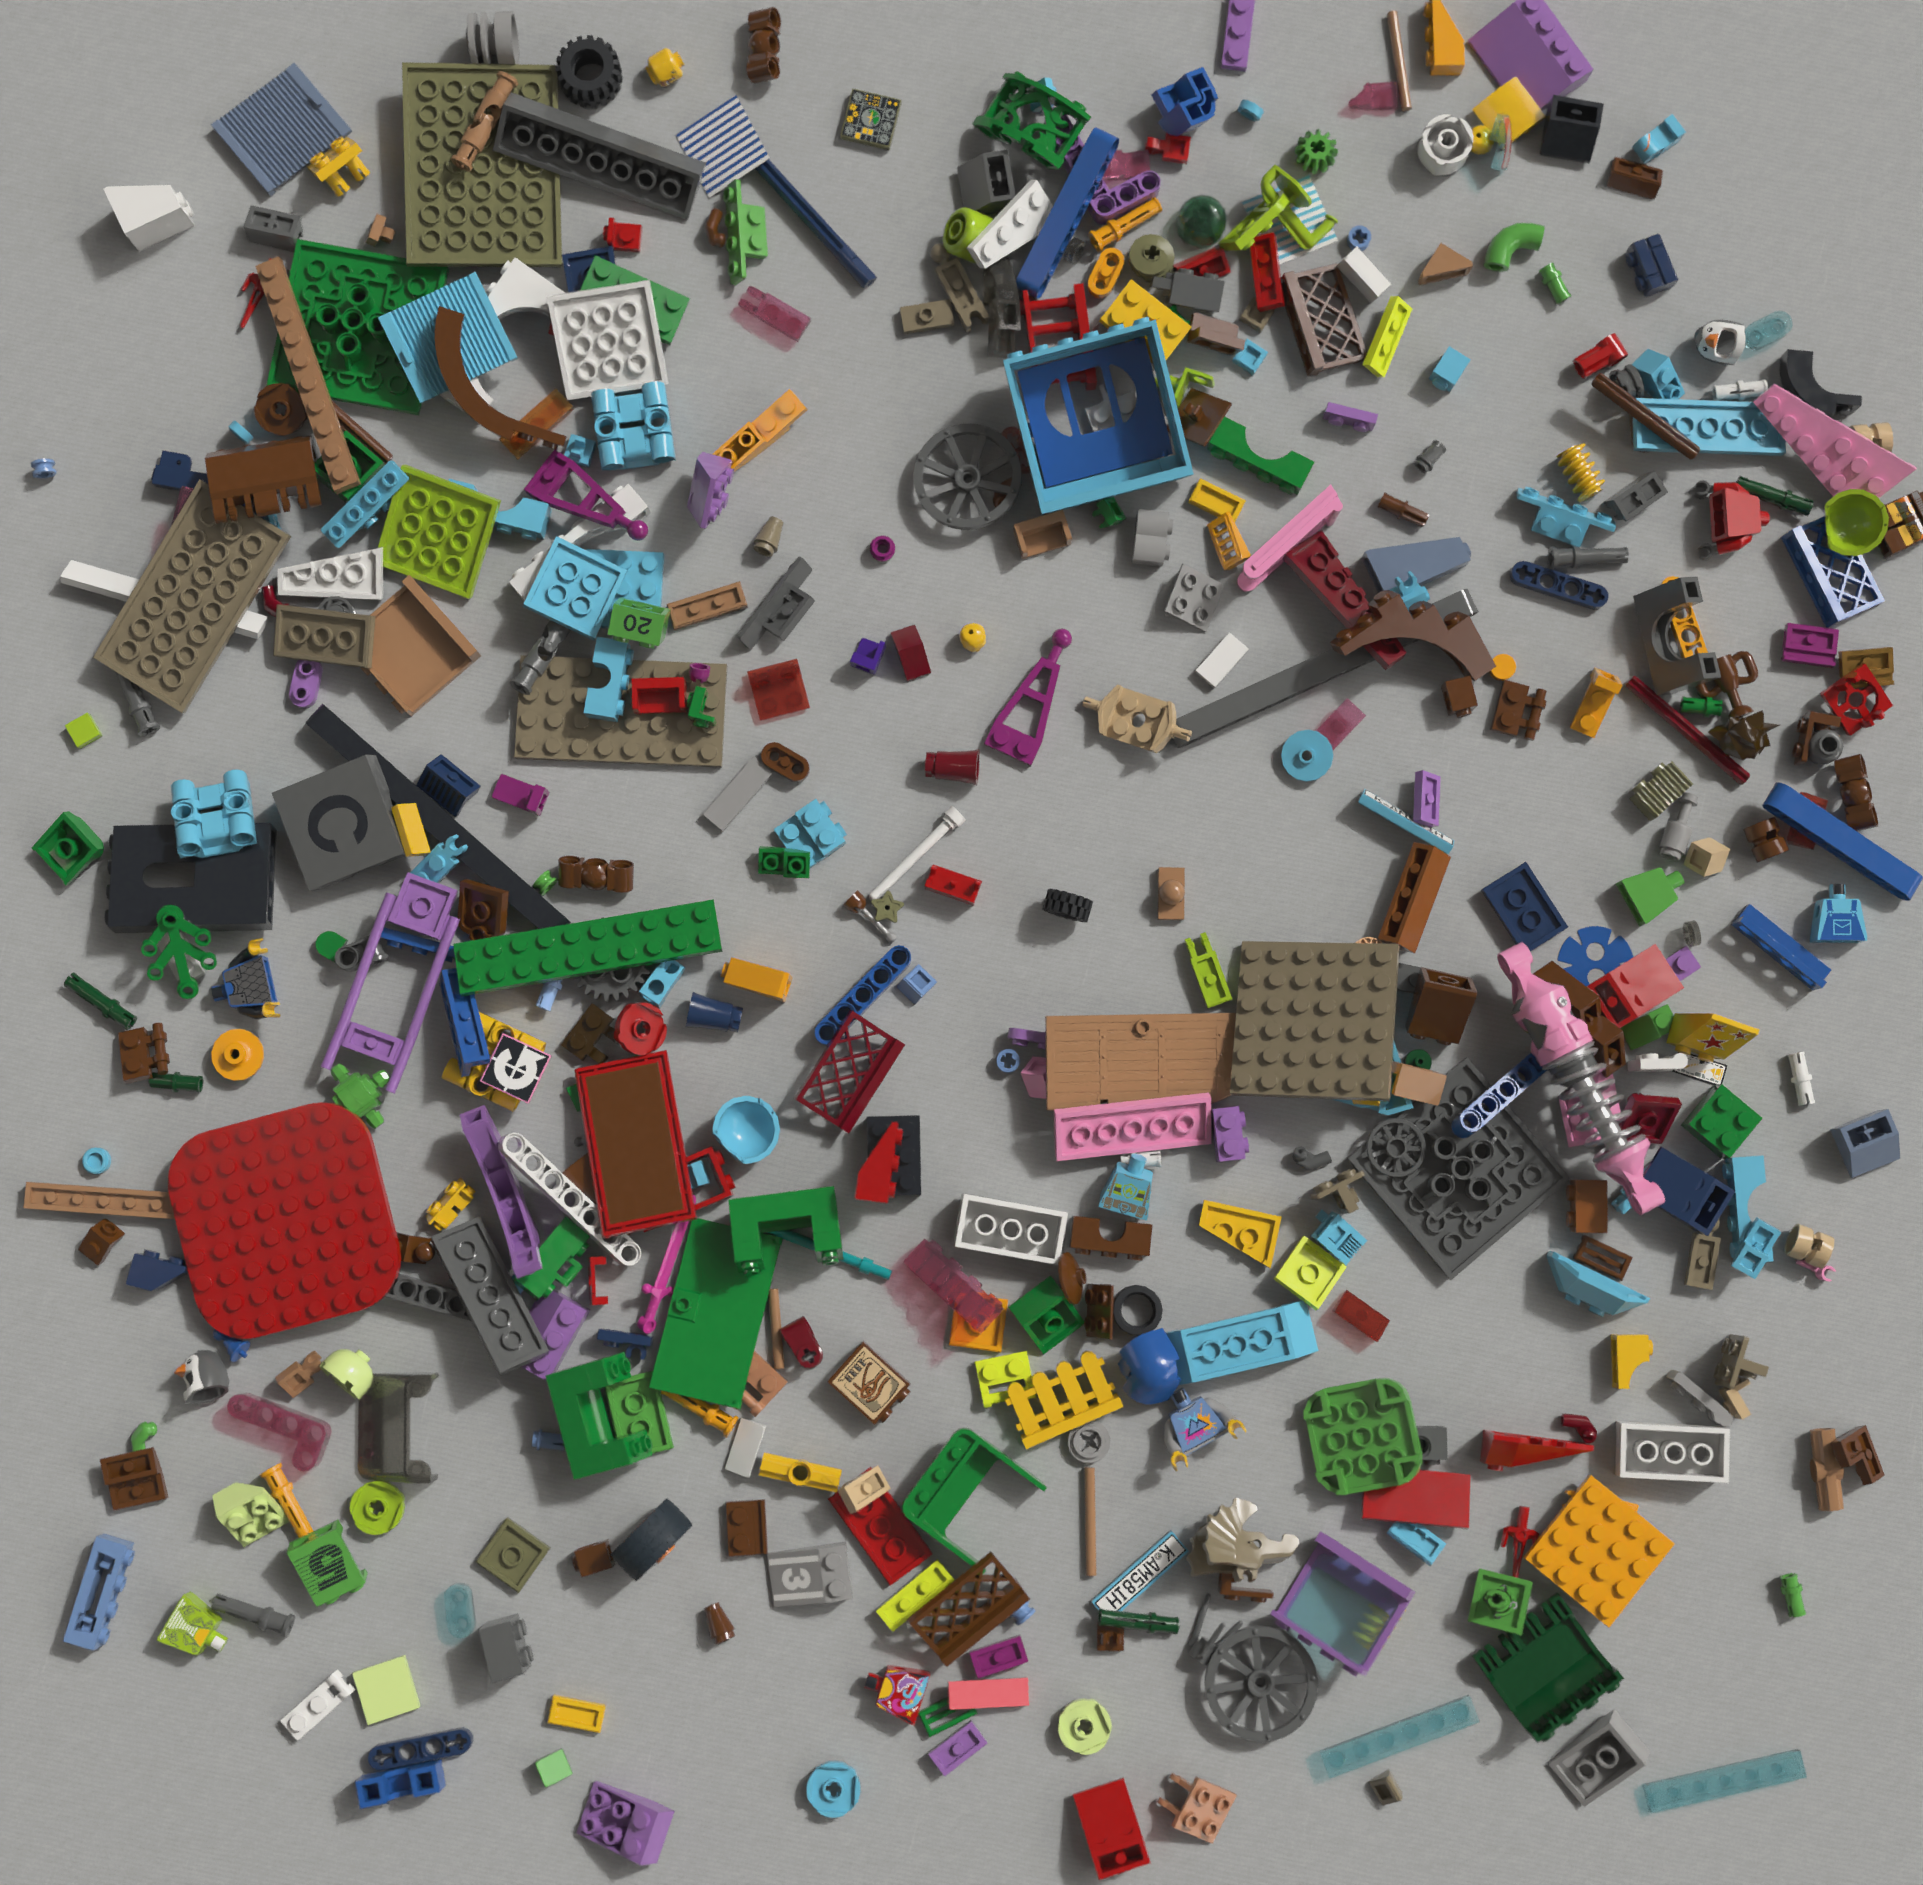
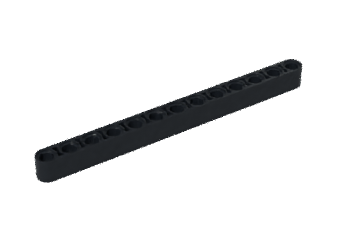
M323 703L305 722L348 761L364 755H376L389 788L390 798L397 804L416 803L423 827L438 841L443 842L444 845L449 837L457 834L459 837L454 842L456 848L459 849L465 844L468 846L467 850L457 857L489 886L509 891L508 902L538 929L571 923Z

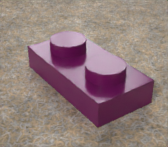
M1020 1634L969 1651L977 1678L1029 1662Z

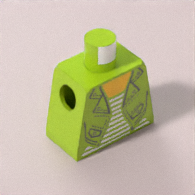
M190 1591L180 1599L158 1636L157 1641L193 1655H199L204 1652L207 1645L221 1652L228 1638L216 1631L222 1622V1617Z

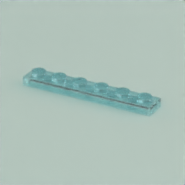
M1466 1695L1319 1750L1328 1777L1332 1778L1474 1725L1480 1721L1471 1697Z
M1793 1749L1645 1783L1642 1786L1648 1811L1654 1813L1807 1778L1801 1751Z

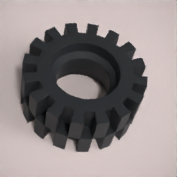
M1048 889L1042 910L1073 921L1088 922L1093 901L1074 893Z

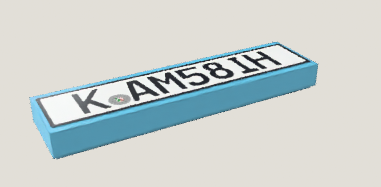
M1366 789L1360 795L1358 802L1364 807L1446 854H1449L1454 846L1453 839L1434 828L1413 822V816Z
M1170 1530L1092 1599L1091 1602L1098 1610L1123 1611L1185 1556L1189 1550Z

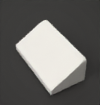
M741 1417L725 1467L726 1470L750 1478L767 1425Z

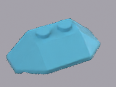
M1548 1251L1546 1255L1558 1290L1566 1294L1564 1299L1578 1306L1580 1302L1589 1305L1588 1311L1603 1317L1604 1314L1615 1315L1646 1304L1650 1300L1649 1297L1554 1251Z

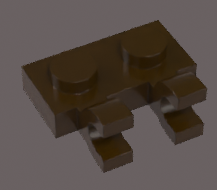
M591 1003L561 1046L582 1061L588 1055L599 1064L605 1063L609 1057L594 1046L603 1034L619 1045L614 1039L615 1029L610 1026L614 1018Z

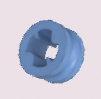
M1364 226L1353 227L1347 237L1348 247L1351 250L1358 247L1361 251H1364L1371 240L1370 231ZM1356 234H1360L1361 238H1365L1362 244H1358L1357 240H1353Z
M52 459L32 461L31 467L35 469L32 472V476L35 478L55 476L56 470L53 469L55 461Z
M1005 1049L998 1054L996 1064L1002 1072L1011 1073L1018 1068L1020 1058L1014 1050ZM1005 1054H1011L1012 1059L1016 1060L1014 1066L1010 1065L1011 1068H1005L1004 1063L1000 1062L1002 1056L1006 1057Z
M1029 1601L1010 1615L1011 1618L1014 1617L1016 1619L1015 1624L1017 1626L1024 1623L1035 1612L1033 1607L1030 1608L1028 1606Z

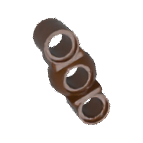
M775 7L752 11L748 15V32L752 35L748 40V50L751 55H748L746 69L749 80L756 84L775 80L780 76L779 58L776 56L780 50V42L777 36L780 35L781 17Z
M1862 754L1836 759L1834 767L1838 783L1842 784L1840 792L1842 801L1847 807L1844 808L1847 825L1856 831L1878 827V817L1874 803H1871L1872 792L1869 782L1866 780L1868 775Z
M563 856L558 859V885L560 887L581 889L582 885L590 890H602L607 887V891L612 890L619 893L633 890L634 863L631 861L610 860L608 864L604 859L591 858L585 861V857Z

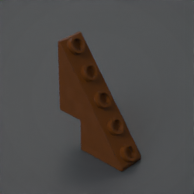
M1554 961L1549 962L1533 973V975L1545 982L1565 987L1574 1017L1581 1019L1587 1024L1588 1031L1593 1038L1591 1041L1594 1042L1591 1048H1598L1597 1053L1593 1056L1597 1064H1607L1606 1068L1601 1072L1605 1078L1626 1065L1624 1033L1615 1024L1601 1015L1600 996Z

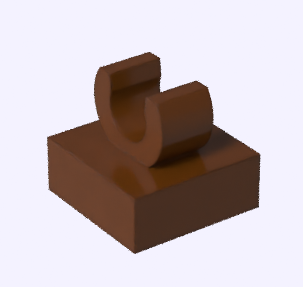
M1097 1622V1651H1124V1628L1098 1626Z

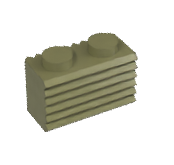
M1672 761L1666 765L1663 762L1651 771L1653 777L1648 782L1643 779L1632 789L1635 794L1629 798L1630 801L1637 806L1649 821L1656 819L1693 785Z

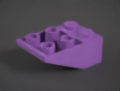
M702 452L697 457L687 504L690 513L700 528L706 529L711 522H715L716 516L721 514L722 508H726L729 499V493H725L727 484H731L734 475V469L731 468V459Z
M594 1781L576 1833L638 1865L656 1864L675 1811L648 1798L599 1781Z

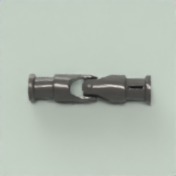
M549 620L542 636L537 639L522 662V669L516 678L511 679V686L520 693L530 695L534 682L543 675L557 652L558 644L566 639L571 630ZM538 652L542 655H547V659L545 661L538 656Z

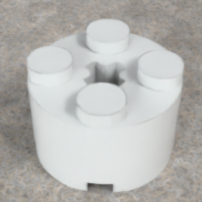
M1448 114L1439 115L1428 123L1417 148L1420 162L1432 175L1452 174L1464 165L1472 149L1474 138L1469 124L1460 117L1458 119Z

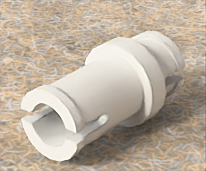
M1161 1150L1121 1154L1122 1163L1129 1164L1132 1154H1140L1147 1159L1144 1167H1161Z

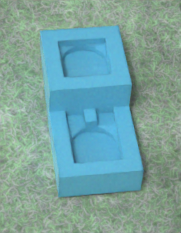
M1756 1217L1746 1233L1731 1266L1756 1279L1768 1260V1253L1781 1234V1231Z

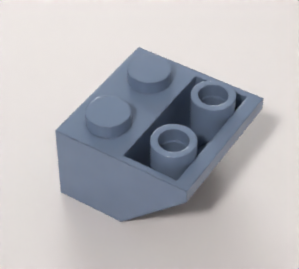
M1889 1109L1874 1111L1830 1129L1850 1178L1900 1159L1899 1133Z

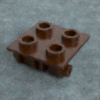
M1088 1284V1289L1085 1293L1087 1316L1084 1321L1086 1337L1112 1339L1114 1285Z

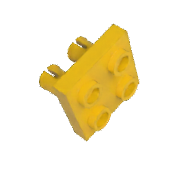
M341 136L330 144L331 149L324 154L319 152L310 159L311 164L307 166L313 176L321 182L324 180L327 182L337 197L344 194L338 187V184L345 192L350 189V186L347 185L337 171L342 166L346 165L357 182L364 179L358 169L365 177L370 173L369 169L365 167L357 156L362 152L361 148L347 136L344 139Z

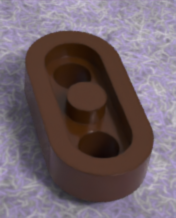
M777 742L768 743L762 749V761L769 769L792 782H802L808 777L810 772L809 763L801 755ZM774 752L780 755L776 761L770 759V755ZM796 765L802 768L799 774L792 772V768Z

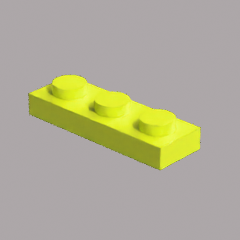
M1390 296L1363 362V366L1376 377H1385L1412 311V308L1399 296Z
M937 1558L876 1609V1612L890 1630L894 1632L955 1579Z

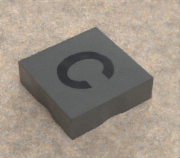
M376 755L361 756L272 792L309 891L321 890L351 878L364 869L381 866L406 856L391 807L393 805L390 799L389 788Z

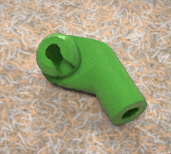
M145 1421L138 1425L131 1436L132 1452L146 1449L145 1441L149 1436H155L157 1433V1426L154 1422L147 1423Z

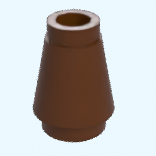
M719 1602L704 1608L710 1639L714 1640L715 1645L735 1637L733 1631L735 1627L722 1607H720Z

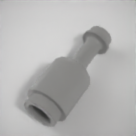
M1683 793L1682 797H1680L1679 801L1682 803L1677 820L1667 823L1659 846L1661 850L1659 855L1661 857L1677 862L1685 855L1692 834V828L1687 825L1692 806H1697L1698 797L1696 795Z

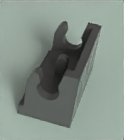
M253 205L250 206L243 226L248 241L294 252L298 236H303L301 216Z
M1652 471L1644 473L1605 500L1604 504L1607 508H1613L1617 514L1614 516L1616 520H1624L1626 522L1663 497L1668 491L1657 473Z

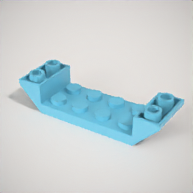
M1302 1300L1282 1304L1271 1309L1166 1332L1180 1358L1176 1360L1177 1376L1181 1378L1179 1385L1288 1361L1318 1351L1308 1305Z

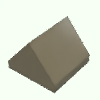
M1389 1769L1369 1781L1382 1805L1399 1802L1403 1799V1793Z

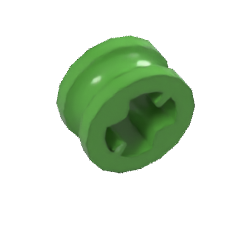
M547 870L539 876L532 887L534 889L538 888L540 890L539 894L543 896L555 886L558 878L551 877V872Z

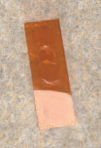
M555 388L520 421L551 431L574 410V407ZM515 431L511 441L502 437L499 438L500 442L517 460L540 440L533 438V441L530 442L517 437L518 432Z

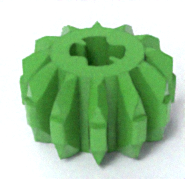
M1319 128L1316 130L1315 135L1308 130L1305 133V137H1299L1297 141L1299 146H1296L1294 153L1299 155L1296 158L1297 164L1304 163L1303 171H1306L1309 167L1312 168L1313 175L1317 173L1318 168L1323 173L1326 172L1327 166L1332 167L1335 163L1334 157L1338 155V149L1334 148L1337 143L1336 139L1328 140L1329 132L1325 133L1324 136L1320 135L1321 131Z

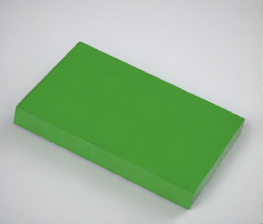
M653 1371L632 1375L629 1379L605 1386L616 1437L646 1429L647 1435L652 1441V1453L674 1448L661 1390L649 1388Z

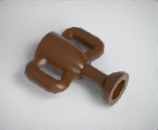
M1739 651L1733 656L1728 654L1717 658L1721 678L1713 680L1716 686L1711 691H1708L1705 683L1695 686L1698 695L1705 699L1706 697L1714 698L1721 692L1727 693L1733 708L1729 712V716L1733 718H1741L1753 713L1754 710L1750 706L1742 704L1737 692L1739 685L1750 684L1758 677V669L1753 656L1748 651ZM1740 659L1743 660L1747 670V677H1739L1735 664Z

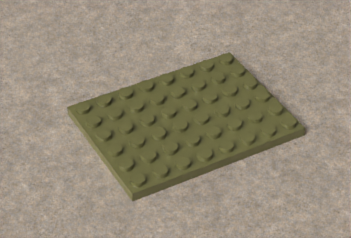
M402 62L407 266L503 267L507 261L512 262L516 257L528 267H562L560 174L493 151L500 118L494 129L490 132L482 152L478 153L472 163L473 168L470 172L460 169L451 162V157L456 155L462 144L461 138L469 125L473 123V118L484 96L494 86L498 71L510 74L518 81V86L513 88L512 93L558 109L557 65ZM487 107L484 113L491 115V110Z

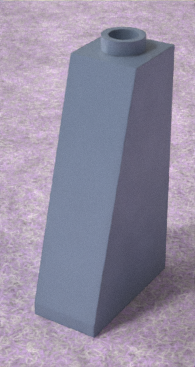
M1460 537L1370 549L1364 552L1361 559L1379 593L1396 587V577H1399L1402 582L1407 581L1409 571L1415 575L1417 583L1423 586L1463 568L1471 561V551L1466 542L1463 543Z

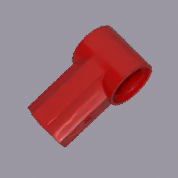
M1613 333L1599 341L1594 348L1576 357L1573 360L1574 369L1579 376L1585 379L1606 366L1609 368L1616 365L1629 354L1616 333Z

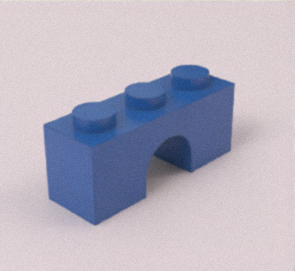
M441 1759L365 1774L355 1781L360 1809L386 1804L390 1800L402 1796L413 1795V1797L438 1793L446 1786Z

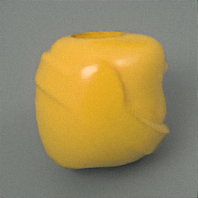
M1483 125L1472 128L1474 138L1471 152L1478 155L1490 152L1493 147L1492 131Z
M970 623L962 627L959 634L962 646L970 652H979L986 643L984 628L978 623Z

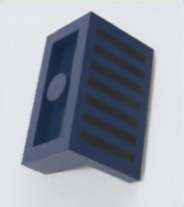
M442 754L425 766L416 784L417 787L454 817L459 816L465 802L477 794L481 787Z

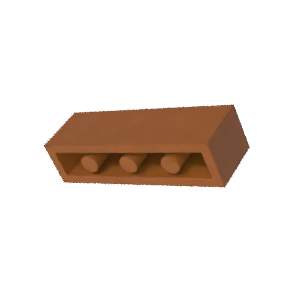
M1417 842L1413 843L1379 933V940L1386 944H1398L1402 951L1416 952L1451 859L1449 855L1435 846Z

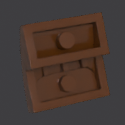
M154 1447L100 1459L104 1483L109 1486L113 1511L168 1498L165 1479Z

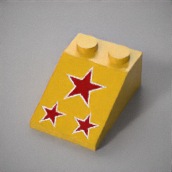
M1675 1013L1666 1043L1676 1046L1675 1051L1688 1055L1693 1052L1698 1054V1059L1713 1063L1714 1059H1726L1759 1034V1029L1714 1013Z

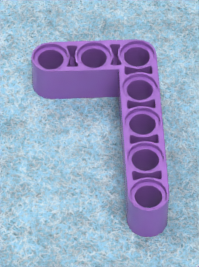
M1063 115L1061 120L1067 121L1069 126L1066 128L1056 126V128L1069 134L1073 124L1068 115ZM1079 135L1073 143L1074 146L1070 148L1064 157L1063 166L1068 175L1084 147ZM1058 137L1056 139V153L1061 147L1062 143L1064 142V140ZM1148 170L1110 190L1102 178L1097 187L1098 189L1095 191L1087 207L1093 220L1100 225H1106L1108 220H1117L1150 201L1153 197L1157 198L1161 184L1160 176L1156 172ZM1144 183H1151L1155 188L1147 190L1142 185ZM1128 194L1132 197V200L1123 201L1120 196ZM1100 206H1106L1110 209V211L1108 213H1102L1098 210V208Z

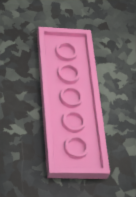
M1209 1093L1054 1109L1055 1158L1057 1161L1211 1144V1096Z

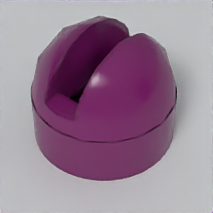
M691 663L689 667L690 679L694 683H696V679H700L701 684L706 682L710 675V666L703 663Z

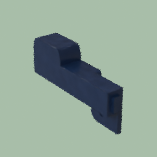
M162 450L160 464L155 466L151 480L155 487L191 494L199 479L208 483L206 473L191 471L192 459L188 455Z

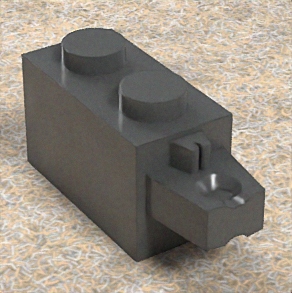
M1179 268L1178 272H1166L1165 278L1156 276L1151 278L1150 287L1163 290L1162 296L1166 297L1165 304H1175L1180 307L1217 313L1220 310L1225 281L1218 280L1219 275L1204 273L1203 277L1193 275V270Z

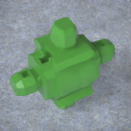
M336 1065L331 1069V1075L340 1084L333 1088V1091L336 1093L332 1097L333 1101L358 1115L361 1119L366 1117L365 1121L370 1127L378 1128L384 1123V1118L380 1111L376 1112L375 1110L382 1104L378 1099L383 1095L379 1087L383 1088L390 1079L389 1074L385 1070H380L372 1075V1079L368 1074L361 1076L359 1072L349 1076L348 1073L350 1071L344 1065Z

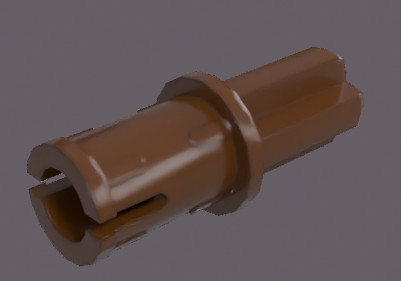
M1384 492L1377 506L1398 516V520L1403 518L1419 527H1424L1429 518L1428 513L1409 505V501L1403 502Z

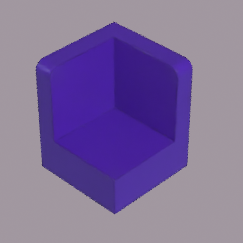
M862 638L857 651L853 652L851 657V667L875 675L886 649V642L880 641V643H876Z

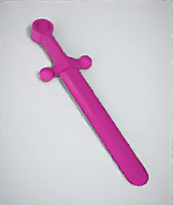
M693 1195L694 1204H695V1203H696V1197H695V1195ZM689 1221L675 1224L654 1286L650 1284L642 1286L641 1290L644 1294L651 1293L647 1311L637 1322V1327L646 1334L653 1332L656 1327L654 1318L661 1299L666 1295L670 1297L673 1295L674 1287L669 1286L666 1288Z

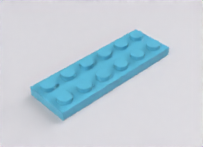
M1635 398L1699 446V453L1783 456L1786 453V440L1753 402ZM1633 417L1634 451L1679 452Z

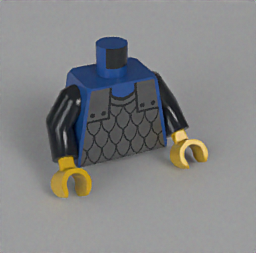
M263 938L251 940L248 943V947L242 950L228 964L227 970L222 972L224 984L211 987L215 1002L228 999L231 1008L237 1009L241 1015L256 1020L280 1017V1014H275L274 1012L275 1006L280 1005V1003L277 1001L268 957L258 956L268 952L267 948H260V942L264 940Z

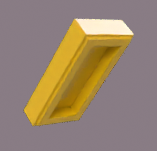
M1201 478L1188 503L1216 517L1229 512L1234 523L1246 500Z
M416 803L397 804L391 807L406 857L424 856L431 853Z
M554 1694L547 1723L600 1733L606 1705Z

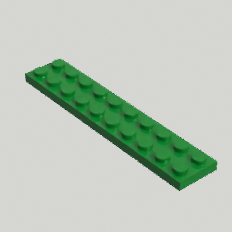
M714 899L453 944L461 996L723 952Z

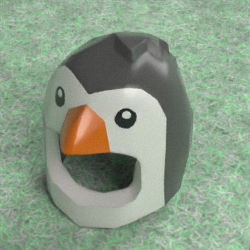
M1712 320L1699 327L1695 332L1696 348L1701 356L1710 362L1722 365H1735L1745 348V325L1730 320Z
M198 1350L197 1353L189 1356L184 1364L179 1366L174 1372L186 1382L187 1390L183 1393L186 1404L211 1402L223 1397L229 1391L227 1369L216 1352Z

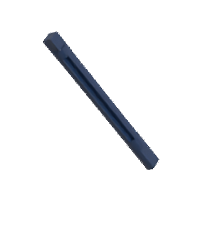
M769 159L754 168L863 289L871 286L876 281L877 276Z

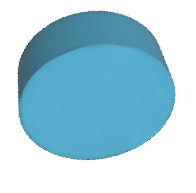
M1245 99L1241 101L1237 108L1241 115L1255 122L1260 121L1264 113L1261 107Z
M235 420L228 426V429L245 444H249L254 438Z
M91 1148L83 1155L82 1164L89 1173L101 1174L109 1169L111 1156L103 1148Z

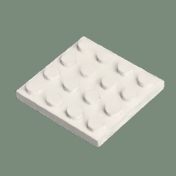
M650 280L547 296L567 400L591 397V392L599 389H611L616 393L641 389L643 384L649 382H663L665 385L669 383Z

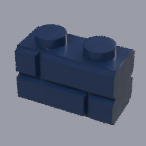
M1659 233L1636 241L1629 246L1625 255L1626 262L1629 268L1634 269L1636 287L1639 291H1643L1645 297L1674 287L1678 282V277Z

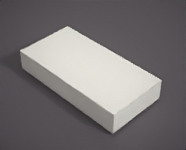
M1229 632L1196 669L1195 673L1215 689L1249 649Z

